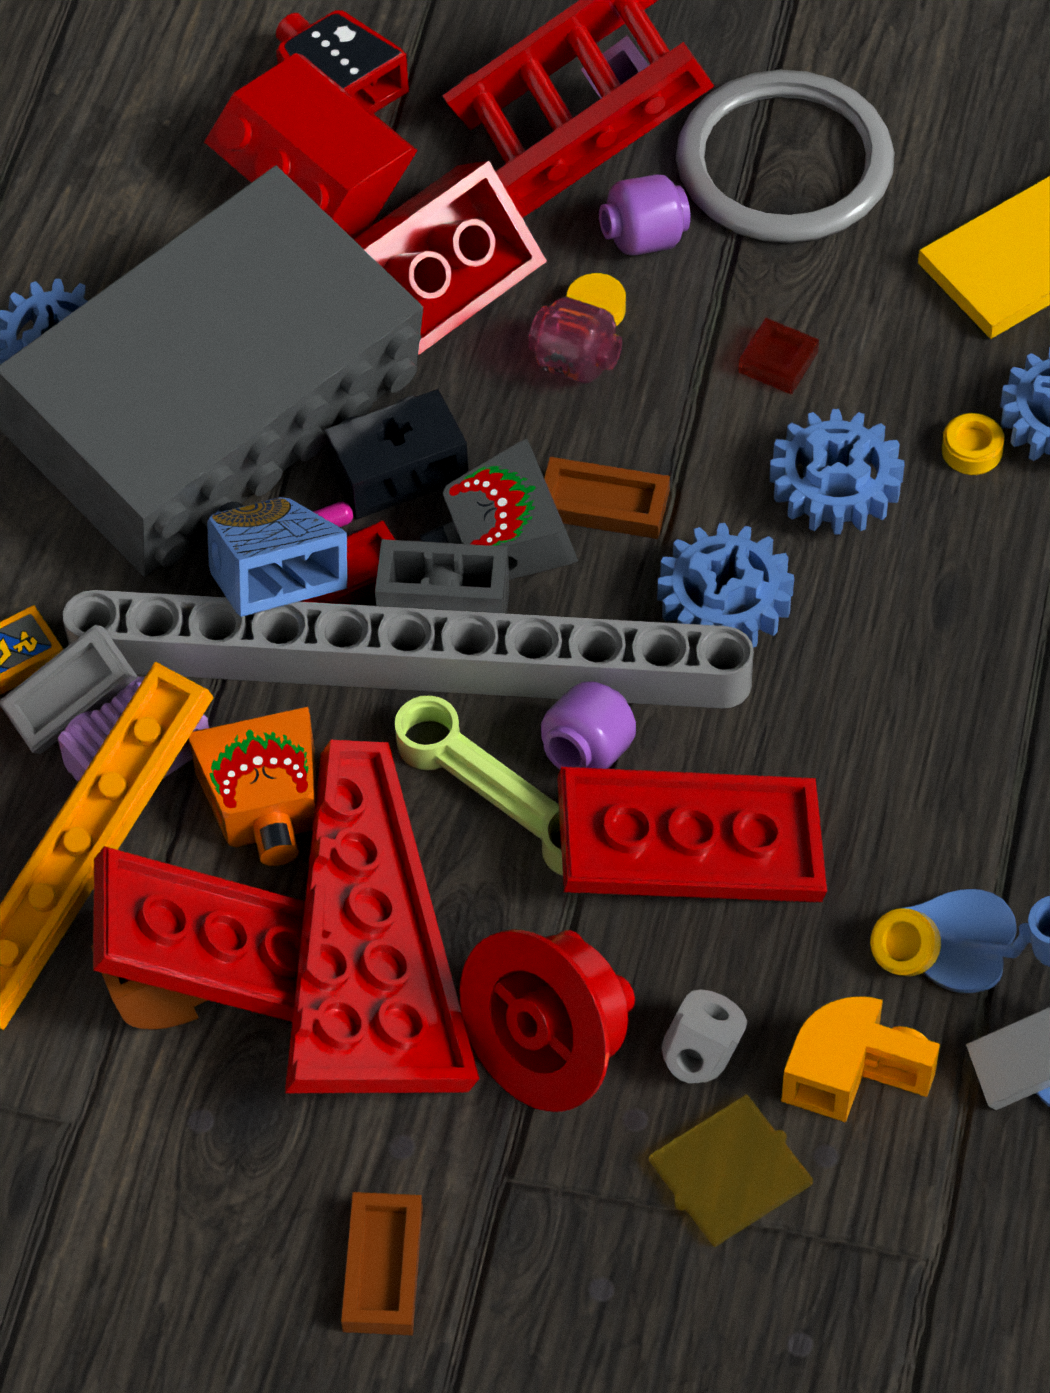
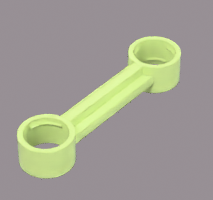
M419 696L406 702L399 709L395 718L397 750L401 758L414 768L434 770L443 767L539 837L542 840V855L546 864L554 872L563 876L562 852L551 840L560 831L559 804L462 735L459 731L457 712L449 702L436 696ZM425 721L441 723L450 731L443 740L429 745L415 743L405 736L412 726Z

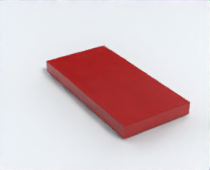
M580 767L560 768L557 783L564 892L822 902L827 893L816 778Z
M104 846L94 858L93 971L292 1022L305 901Z

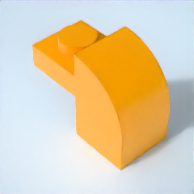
M847 997L830 1002L815 1011L805 1021L797 1035L784 1070L781 1102L846 1122L862 1076L927 1097L936 1072L940 1044L929 1041L922 1033L912 1028L903 1026L889 1028L880 1025L883 1004L881 999Z

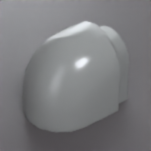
M700 989L691 991L686 995L664 1036L662 1044L663 1059L671 1073L679 1080L687 1083L708 1082L717 1078L728 1064L746 1029L747 1019L743 1011L730 999L713 991Z

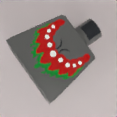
M528 439L514 444L447 484L442 493L453 521L420 535L422 542L508 547L509 580L570 565L578 561Z

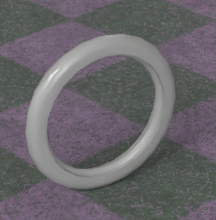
M780 69L755 72L736 78L707 94L688 115L679 133L676 162L680 180L691 199L713 221L734 233L760 241L796 243L818 240L836 234L864 218L883 197L893 175L895 152L890 132L876 109L857 91L829 77L807 71ZM778 97L805 99L825 105L840 113L856 127L862 137L866 152L865 168L858 185L848 196L834 205L814 212L793 215L765 213L745 207L727 197L715 186L709 176L704 156L706 141L713 126L723 116L737 107L757 100Z

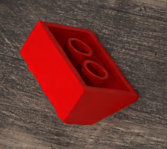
M298 53L288 57L234 92L204 141L251 183L277 165L353 239L371 227L418 151L305 56Z
M490 161L457 165L354 239L423 306L418 355L547 262Z

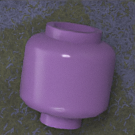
M653 174L615 182L609 190L607 204L600 206L599 221L604 237L606 239H613L621 252L626 255H641L674 248L680 241L682 232L689 229L691 213L684 189L680 185H674L665 175Z
M581 682L570 688L547 711L541 722V737L544 743V750L549 760L559 769L561 767L608 769L630 747L636 735V721L626 699L618 691L598 682Z

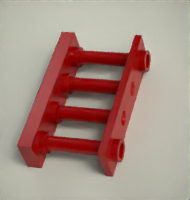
M579 0L483 68L466 76L460 84L443 95L447 104L470 130L483 123L506 165L495 172L522 218L714 87L705 70L684 42L671 51L666 46L645 12V9L658 0ZM623 24H626L650 65L621 84L596 43ZM578 57L602 98L573 118L549 76ZM530 90L554 131L525 151L501 109Z

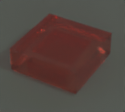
M765 318L741 355L738 372L792 395L818 354L819 339Z

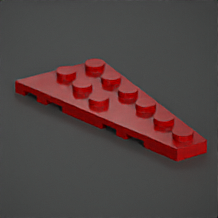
M330 740L321 753L285 1093H468L479 1080V1075L389 742Z

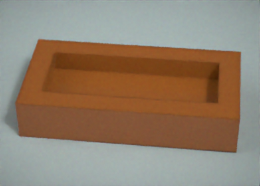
M549 458L544 479L563 524L658 539L670 491V476L562 458Z
M353 1192L341 1319L343 1332L413 1335L423 1211L422 1195Z

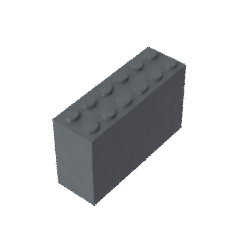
M275 165L0 365V429L145 578L160 565L169 567L176 563L186 553L190 542L208 529V519L212 514H216L222 505L233 501L243 503L253 494L256 496L264 495L277 484L283 471L299 459L307 461L318 454L326 444L325 429L336 426L349 417L368 414L373 402L389 390L395 393L403 389L417 372L423 306Z

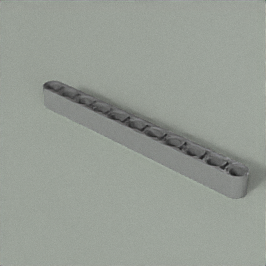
M104 590L83 591L73 596L66 603L63 610V622L69 645L94 625L102 626L134 672L147 675L154 662H157L183 677L560 699L570 688L581 682H598L618 691L628 703L721 709L741 704L749 696L752 687L754 655L752 642L745 633L728 626L295 602L240 617L226 597ZM162 632L165 633V634H162V635H160V636H154V637H151V636H150V635L155 634V633H162ZM220 636L227 637L223 640H211L213 638ZM279 640H290L289 642L283 644L275 643ZM346 643L354 644V645H352V646H350V647H344V648L336 647V646H338V645H340V644H346ZM405 647H414V648H417V649H414V650H412V651H401V650H400V649L405 648ZM466 651H478V652H479V653L474 654V655L461 654V653L466 652ZM533 654L542 655V657L535 659L526 658L525 656ZM592 658L606 659L604 662L596 663L588 660ZM661 661L669 663V665L667 666H656L651 664L654 662ZM726 665L731 666L733 668L728 670L717 669L715 667Z

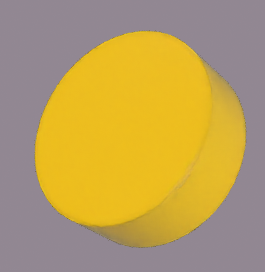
M591 273L577 278L569 286L567 291V314L570 321L579 329L593 333L605 332L615 328L623 320L626 313V292L622 284L614 277L602 273ZM572 299L578 300L579 302L576 304ZM587 307H599L598 309L602 314L597 311L599 315L596 317L595 312L588 310Z
M978 413L959 415L953 418L944 429L942 441L943 458L951 468L963 474L979 475L989 472L998 465L1002 458L1004 446L1003 430L995 420L986 415Z
M907 908L894 909L884 914L876 922L871 933V951L877 963L886 971L901 976H916L927 971L936 962L941 949V936L934 921L924 913Z

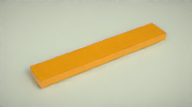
M154 662L0 904V1029L3 1031L93 890L94 858L104 846L116 850L119 849L214 698L208 689L157 662Z

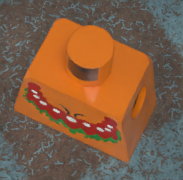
M308 707L192 732L189 736V743L195 773L227 844L233 847H240L256 843L260 861L268 866L284 865L294 860L299 854L295 834L313 830L317 795L315 749Z

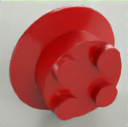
M517 929L494 933L483 939L471 951L465 962L460 982V1005L467 1035L485 1069L514 1098L535 1109L549 1112H563L574 1109L588 1101L597 1092L606 1075L609 1058L623 1044L628 1027V1012L632 1010L635 1004L634 991L629 982L622 976L616 975L606 959L595 948L584 942L578 933L572 930H564L548 937Z

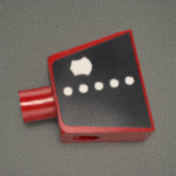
M335 10L313 24H310L301 14L291 13L283 18L277 26L276 38L281 42L276 49L278 64L295 53L302 54L373 114L409 92L406 53L400 47L345 11Z

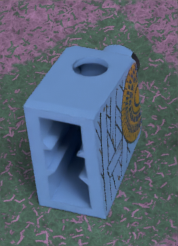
M279 497L243 506L239 502H228L222 505L216 514H212L207 521L210 573L240 617L347 589V532L290 498Z

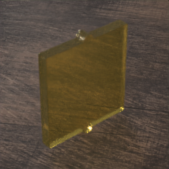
M747 1094L649 1155L650 1163L674 1193L675 1207L678 1210L686 1209L714 1247L813 1185V1178L786 1145V1133L782 1130L775 1131Z

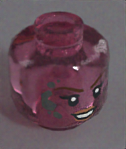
M562 297L554 301L550 307L546 305L541 307L533 320L529 333V348L535 351V358L541 369L585 384L597 379L604 369L610 371L615 367L623 344L622 337L616 335V322L611 312L569 297Z

